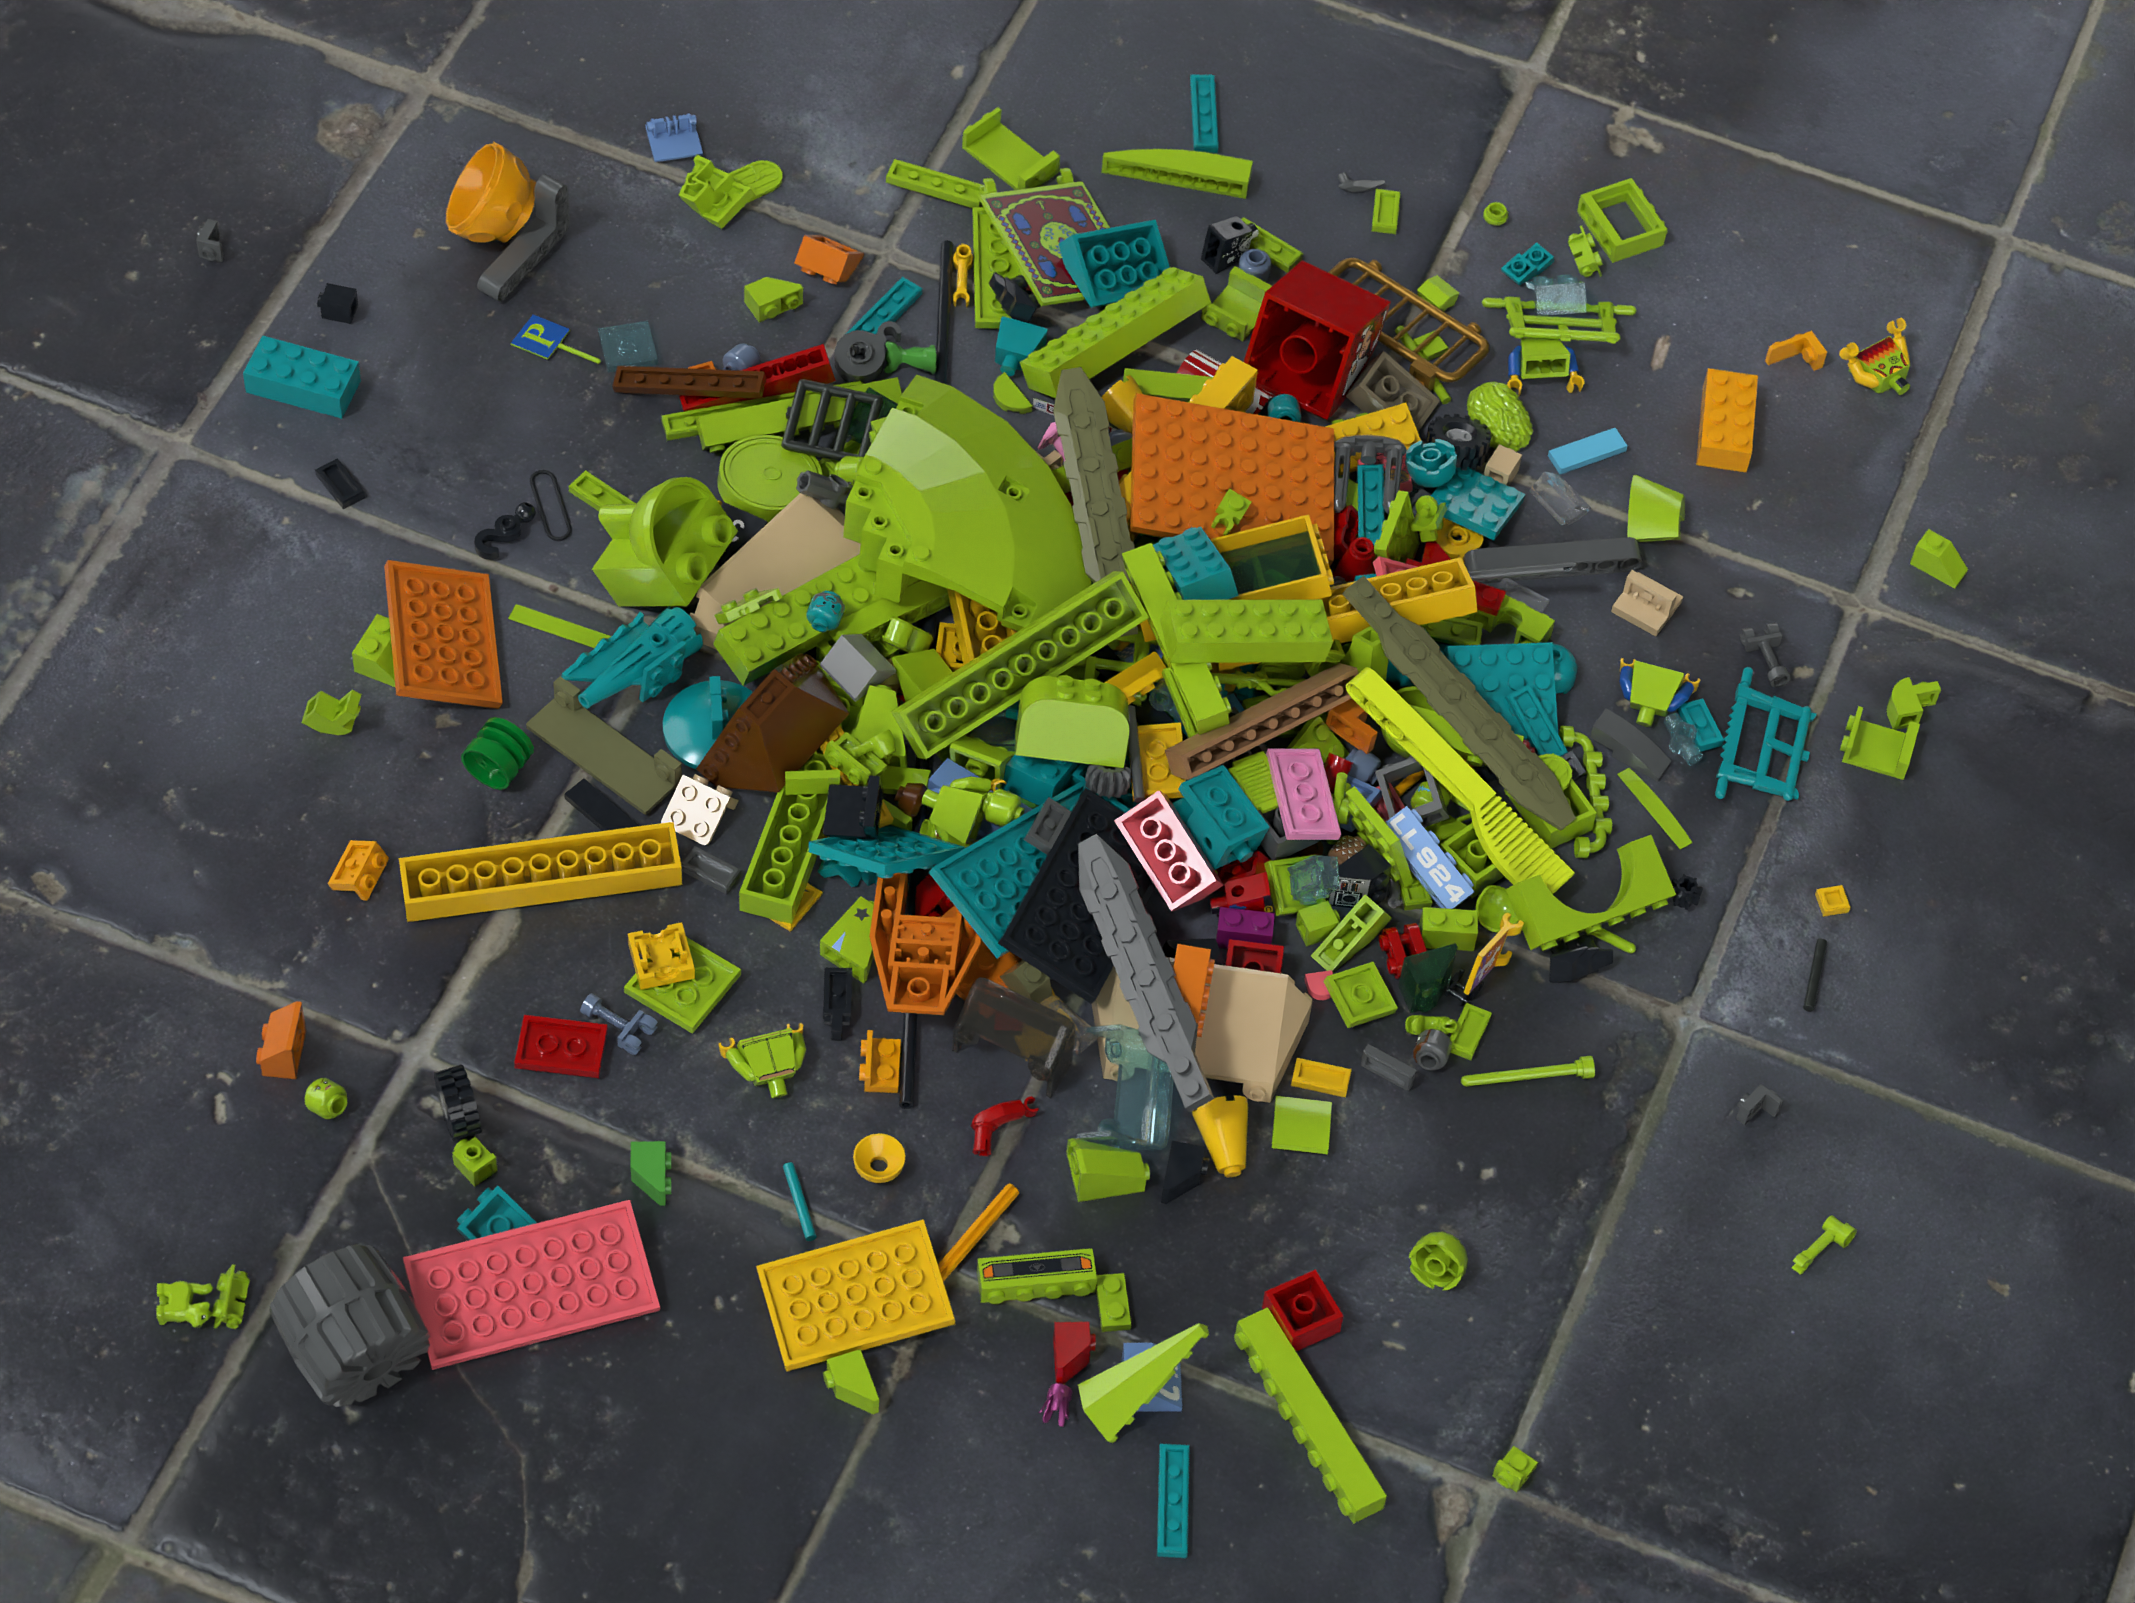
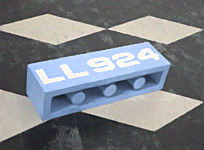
M1406 806L1385 823L1400 839L1410 871L1439 908L1455 909L1474 893L1472 889L1474 885L1465 873L1461 875L1455 868L1457 863L1448 852L1444 854L1438 846L1440 841L1431 830L1428 832L1421 824L1423 820L1418 812L1414 809L1410 810Z

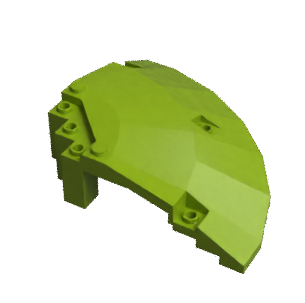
M916 375L900 396L897 408H891L857 471L856 481L846 500L843 538L861 543L859 566L876 572L874 595L900 603L909 583V576L954 590L998 612L997 620L1002 622L1001 626L1019 631L1091 586V580L1085 573L1081 553L1083 547L1079 527L1075 523L1073 508L1050 467L1006 420L956 388Z

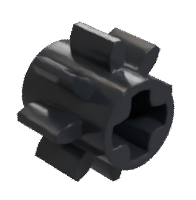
M1683 874L1679 880L1672 879L1671 883L1676 893L1673 896L1674 906H1679L1686 910L1692 904L1697 906L1703 891V887L1697 884V878Z

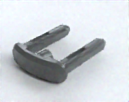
M1353 435L1338 439L1334 443V511L1340 513L1346 507L1351 456H1356V452H1361V462L1371 465L1376 462L1377 453H1384L1387 461L1383 508L1389 514L1390 503L1392 500H1395L1398 490L1400 491L1402 456L1407 452L1404 444L1395 438L1379 435ZM1341 464H1344L1343 478H1339ZM1392 466H1396L1394 480H1391Z

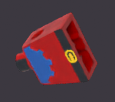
M1267 872L1228 881L1224 884L1226 896L1210 898L1212 915L1219 914L1220 907L1273 913Z

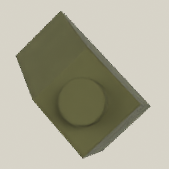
M1020 960L1000 976L1032 1022L1054 1005L1050 978L1026 961Z

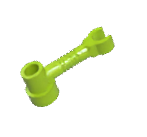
M1833 1215L1829 1216L1822 1226L1825 1232L1806 1251L1804 1250L1794 1258L1795 1264L1792 1266V1269L1801 1275L1812 1263L1813 1259L1830 1242H1836L1845 1248L1854 1239L1857 1230L1848 1223H1842Z

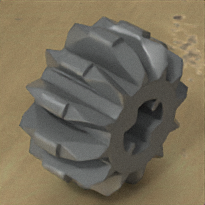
M1125 763L1124 768L1089 764L1085 776L1086 787L1093 793H1097L1100 797L1107 796L1110 798L1114 796L1119 798L1121 795L1127 794L1130 788L1131 769Z

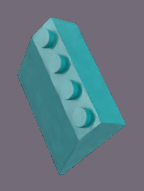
M1156 219L1073 234L1058 244L1066 270L1091 308L1118 302L1128 292L1139 289L1146 281L1155 279L1165 269L1170 268Z

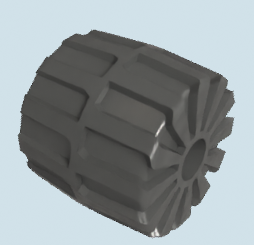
M351 1245L321 1256L314 1262L304 1266L283 1284L276 1292V1296L270 1304V1314L294 1362L318 1397L326 1405L336 1407L351 1405L354 1400L360 1402L375 1396L379 1384L389 1388L400 1381L401 1377L398 1372L400 1370H413L421 1362L416 1356L428 1352L430 1347L428 1341L430 1333L412 1298L380 1252L371 1245Z

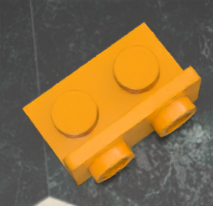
M350 840L328 885L332 890L355 891L361 900H368L389 857L377 841Z
M867 1030V1040H861L860 1055L866 1057V1064H860L859 1081H865L864 1092L898 1093L901 1039L873 1038V1030Z

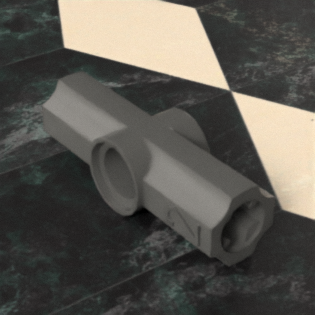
M807 470L806 472H801L798 476L796 489L801 494L819 499L821 503L829 508L837 509L838 506L846 508V500L853 485L848 484L844 479L834 474L826 477Z

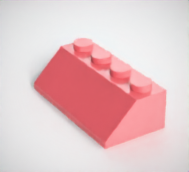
M1160 790L1114 820L1172 912L1204 899L1224 885L1168 796Z

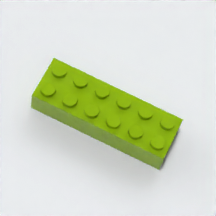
M1167 600L1160 619L1170 663L1325 662L1333 644L1322 600Z

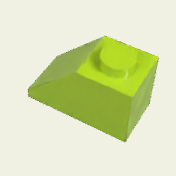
M1930 529L1927 530L1916 545L1910 562L1914 567L1954 589L1968 571L1952 542Z
M861 1350L827 1359V1371L823 1372L827 1388L833 1389L835 1397L871 1414L879 1413V1397Z

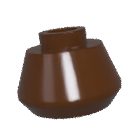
M907 783L905 787L900 785L894 801L899 802L897 808L912 818L917 817L922 807L923 795L927 790L925 784Z

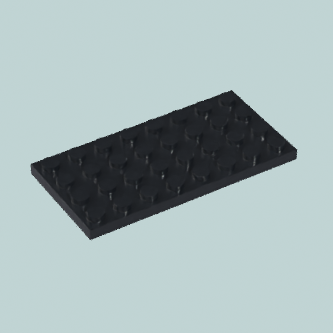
M1085 787L998 944L1092 1004L1097 999L1114 965L1104 950L1100 931L1093 915L1089 913L1079 890L1078 844L1097 834L1130 866L1139 887L1137 891L1144 907L1156 886L1114 821L1125 813Z

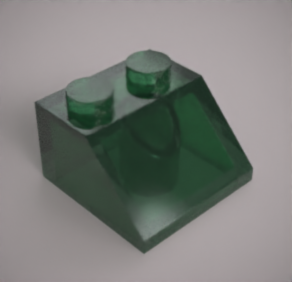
M1456 943L1404 957L1398 987L1410 1013L1426 1012L1437 1005L1452 975L1458 949Z

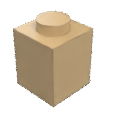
M1499 445L1486 464L1484 475L1509 486L1519 471L1522 455L1513 449Z

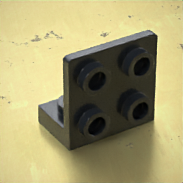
M869 776L868 785L864 786L829 785L823 828L825 837L878 840L884 793L880 776Z

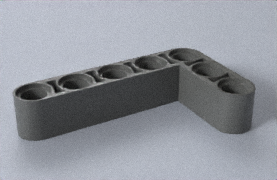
M543 174L535 185V219L486 269L478 281L477 289L500 302L513 291L556 245L569 228L568 186L547 174Z

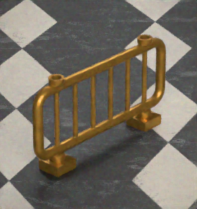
M1346 258L1328 272L1338 277L1346 269L1356 268L1364 274L1353 283L1354 285L1358 286L1369 276L1384 285L1375 295L1380 296L1387 289H1390L1403 297L1387 313L1385 321L1408 301L1423 310L1395 337L1391 338L1381 331L1378 341L1412 362L1409 373L1429 391L1433 390L1435 378L1443 382H1456L1462 379L1489 353L1488 341L1480 335L1482 331L1477 323L1471 322L1466 326L1383 274L1381 272L1382 266L1377 260H1371L1367 264L1358 258ZM1427 314L1443 323L1413 351L1398 342L1405 333ZM1447 326L1463 335L1433 364L1417 354ZM1467 339L1479 346V350L1456 371L1445 372L1437 367Z

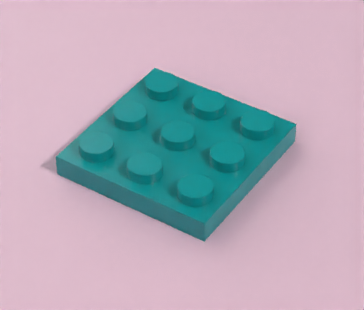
M1467 467L1465 471H1462L1461 468H1456V472L1451 480L1437 487L1431 497H1434L1438 505L1446 502L1447 511L1444 518L1495 540L1521 506L1526 494Z

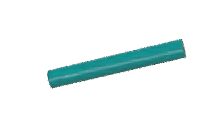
M789 1162L783 1165L785 1176L806 1241H813L817 1238L794 1163Z

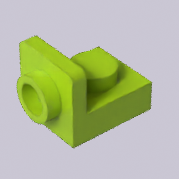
M1513 1446L1504 1459L1497 1462L1493 1477L1503 1487L1511 1488L1518 1492L1535 1470L1538 1462Z

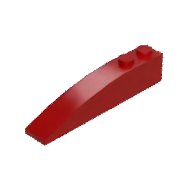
M824 344L740 370L765 372L767 378L762 398L796 392L798 381L801 379L824 384L836 381ZM679 395L683 411L759 399Z

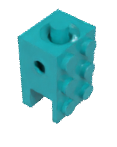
M1221 765L1181 783L1178 790L1184 798L1172 804L1214 870L1237 859L1242 863L1252 857L1253 852L1257 850L1270 827L1226 767Z

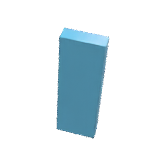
M1612 428L1549 450L1548 457L1558 473L1563 474L1626 452L1627 444L1617 429Z

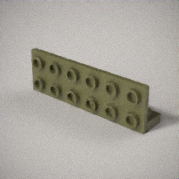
M561 676L553 682L554 699L526 723L528 730L644 815H647L678 786L682 777V763L662 749L654 755V758L585 709L578 700L581 690Z

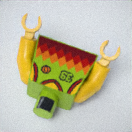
M1899 318L1896 321L1898 329L1895 327L1893 320L1887 324V330L1889 333L1894 334V338L1888 336L1860 352L1858 345L1854 342L1847 344L1846 347L1840 350L1839 355L1842 359L1849 361L1847 363L1849 372L1857 384L1871 388L1879 394L1890 388H1893L1899 395L1908 391L1910 384L1905 379L1910 368V359L1905 336L1901 334V331L1906 328V322L1903 318Z

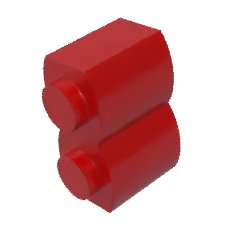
M1352 505L1346 506L1340 513L1334 511V560L1342 558L1350 544L1357 539L1358 512Z

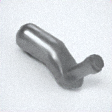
M1390 878L1388 882L1390 895L1387 904L1391 908H1396L1401 904V890L1399 882H1394Z

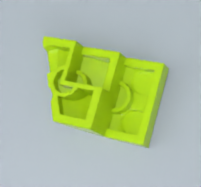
M696 155L693 171L687 174L686 182L679 192V197L704 219L723 229L754 196L751 188L736 182L731 174L715 168L712 161Z
M1633 475L1629 498L1627 537H1633L1638 542L1680 540V521H1685V496L1643 477Z

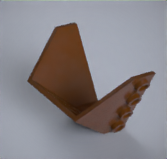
M800 653L776 667L746 699L696 770L716 787L720 785L724 788L780 792L785 786V772L798 771L850 713L823 671L817 666L818 662L812 656Z

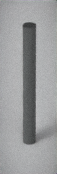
M1130 705L1128 706L1130 730L1128 746L1134 801L1141 803L1145 800L1136 709L1135 706Z

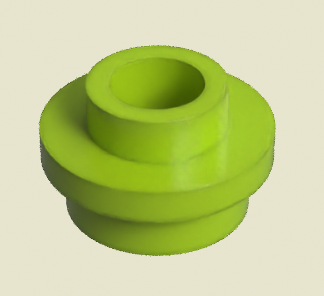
M1493 202L1485 208L1483 217L1491 225H1502L1508 219V211L1502 203Z

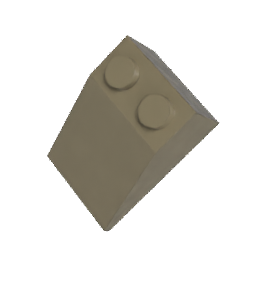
M1385 351L1369 361L1345 395L1364 413L1368 414L1407 403L1417 432L1440 401Z

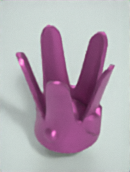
M1059 1383L1050 1386L1047 1400L1038 1412L1041 1413L1047 1405L1043 1416V1423H1047L1053 1411L1059 1409L1058 1424L1060 1427L1064 1426L1065 1417L1068 1420L1069 1401H1071L1073 1393L1070 1387Z

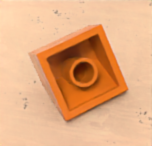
M804 235L794 264L801 266L802 272L810 275L818 273L824 276V281L837 285V282H847L865 253L822 235Z
M296 1001L270 1013L268 1024L264 1023L262 1028L264 1045L263 1048H258L256 1063L261 1066L262 1076L287 1079L297 1078L306 1036L302 1002Z

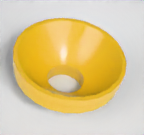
M871 1134L860 1140L856 1145L853 1161L861 1177L873 1183H885L893 1180L901 1173L905 1164V1151L902 1144L894 1137L887 1134ZM875 1160H882L887 1164V1168L884 1171L878 1172L874 1171L870 1165Z

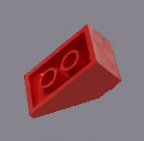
M1229 939L1226 966L1282 974L1285 948L1279 945Z

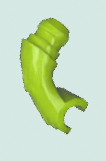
M1411 1015L1406 1019L1405 1028L1406 1032L1412 1035H1419L1428 1029L1440 1030L1447 1035L1456 1031L1457 1023L1446 1016Z

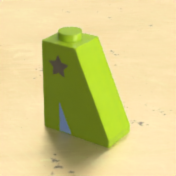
M860 896L820 940V955L839 968H852V976L864 984L868 979L874 957L869 937L874 902Z

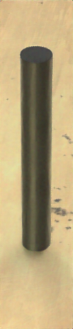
M1822 938L1816 941L1803 1009L1808 1012L1814 1011L1827 947V940Z

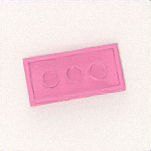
M1268 749L1266 756L1269 762L1270 774L1286 839L1339 840L1341 831L1320 749Z

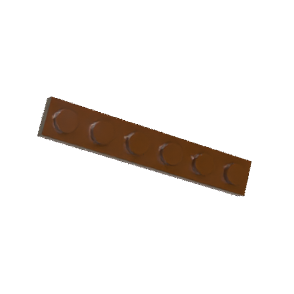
M617 366L612 387L616 393L762 399L767 377L764 371Z

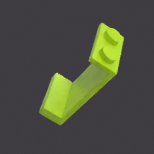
M999 107L990 113H986L979 121L969 125L963 131L962 148L1014 190L1039 187L1059 173L1060 155L1053 150L1043 157L1001 124V109Z

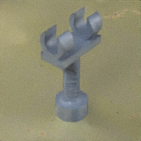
M593 993L589 994L584 1000L580 1012L589 1018L598 1015V1017L623 1030L618 1036V1047L624 1048L632 1055H636L642 1048L640 1046L642 1042L633 1034L640 1028L644 1033L652 1035L657 1029L655 1025L658 1022L652 1016L644 1014L641 1010L628 1022L626 1019L601 1005V998Z

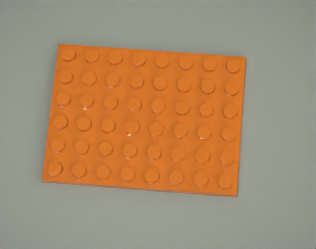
M1136 393L1133 399L1130 532L1165 538L1174 537L1182 534L1186 529L1201 526L1209 539L1225 536L1223 534L1226 529L1224 524L1218 523L1215 528H1212L1211 525L1218 515L1215 512L1230 488L1250 500L1251 504L1239 524L1236 525L1234 523L1229 534L1309 515L1311 523H1317L1320 538L1323 542L1329 566H1331L1334 561V428ZM1306 541L1258 553L1312 563Z

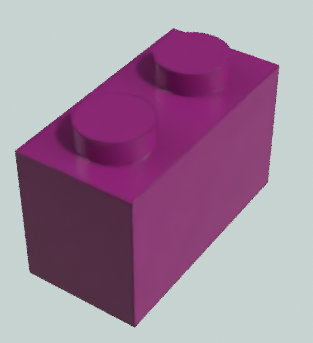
M1220 907L1216 941L1219 948L1228 949L1229 939L1271 944L1275 913Z

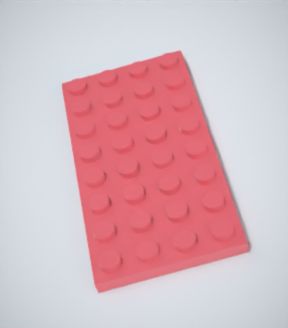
M630 1200L403 1257L414 1304L430 1333V1338L428 1339L430 1347L427 1354L432 1370L660 1311L658 1297Z

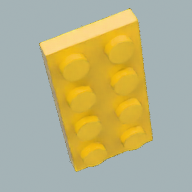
M1407 403L1325 426L1334 428V443L1338 439L1347 436L1379 435L1401 441L1408 450L1411 445L1421 441ZM1356 452V456H1351L1349 473L1357 471V460L1361 459V452ZM1344 464L1340 465L1339 476L1343 475Z

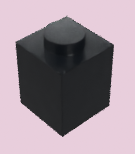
M327 283L324 292L319 293L317 306L321 309V317L351 324L358 308L357 289Z

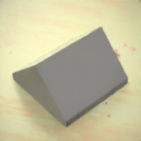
M862 634L841 635L820 663V666L855 702L867 694L869 685L877 687V685L896 673V669Z

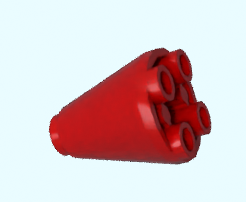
M1365 537L1355 539L1334 568L1333 577L1341 576L1346 581H1354L1355 576L1376 574L1373 561L1377 559V555L1374 553L1372 541Z

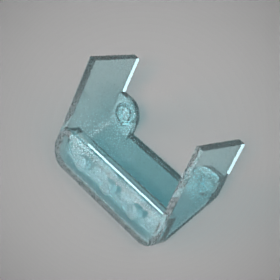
M1122 1024L1087 1027V1033L1106 1038V1057L1111 1063L1119 1065L1114 1119H1103L1098 1125L1097 1132L1077 1133V1139L1116 1148L1150 1151L1164 1149L1169 1139L1174 1083L1167 1064L1147 1052L1138 1029Z

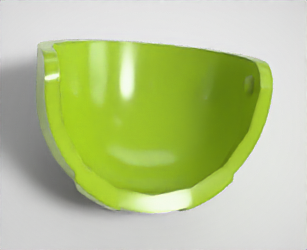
M1489 885L1482 891L1476 902V911H1478V920L1483 927L1498 933L1501 930L1500 922L1502 917L1507 912L1511 914L1510 923L1517 924L1519 922L1505 888Z

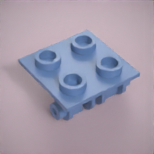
M687 113V115L678 116V120L674 115L672 116L673 121H669L667 116L665 121L664 118L651 119L650 122H646L645 127L654 162L703 155L695 126L697 124L695 115Z

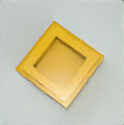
M1843 885L1816 890L1815 896L1823 917L1849 913L1851 907Z

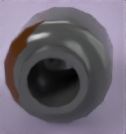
M1425 1030L1419 1034L1416 1040L1413 1058L1419 1066L1426 1070L1441 1069L1449 1059L1452 1042L1440 1030Z

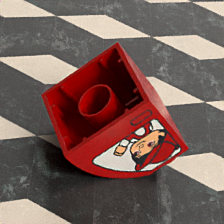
M1302 260L1265 292L1244 363L1258 370L1257 387L1276 396L1280 394L1292 395L1298 400L1301 408L1328 420L1347 398L1345 395L1370 360L1377 346L1391 302Z

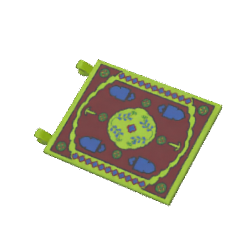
M1069 168L1060 169L1062 175L1056 178L1058 185L997 193L994 180L992 178L983 179L985 185L980 186L982 195L979 196L981 204L1041 306L1086 300L1066 270L1058 244L1073 234L1110 228L1082 181H1073L1072 172Z

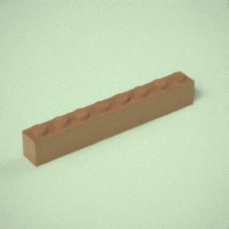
M1338 663L1230 717V724L1201 735L1196 734L1164 750L1172 775L1190 780L1351 699L1346 691V684L1358 674V669Z

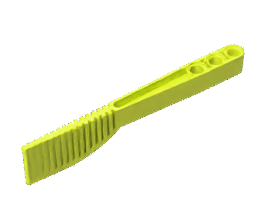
M1369 667L1364 668L1346 684V691L1350 697L1470 810L1472 823L1482 848L1495 867L1513 885L1541 875L1547 888L1554 894L1575 874L1533 832L1532 828H1529L1526 822H1522L1523 819L1521 817L1518 818V814L1516 812L1513 813L1511 811L1512 808L1510 806L1507 807V803L1505 801L1502 802V798L1500 796L1497 797L1496 792L1373 669Z

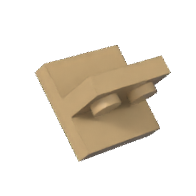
M1632 570L1627 576L1623 593L1612 606L1611 612L1648 633L1657 636L1682 603L1683 596Z

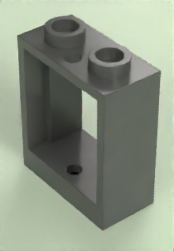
M1412 756L1398 763L1386 764L1382 769L1375 771L1389 818L1397 814V810L1388 783L1424 770L1433 801L1413 809L1421 816L1423 820L1421 824L1425 828L1448 819L1449 815L1438 780Z

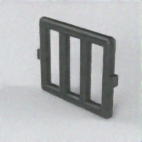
M801 379L798 381L792 406H788L786 419L788 421L781 443L782 448L836 461H841L845 456L864 457L871 445L869 432L872 431L870 421L879 418L883 398L875 394ZM806 390L821 393L808 444L793 441ZM831 396L846 399L833 449L818 446ZM856 401L871 404L858 455L843 451Z

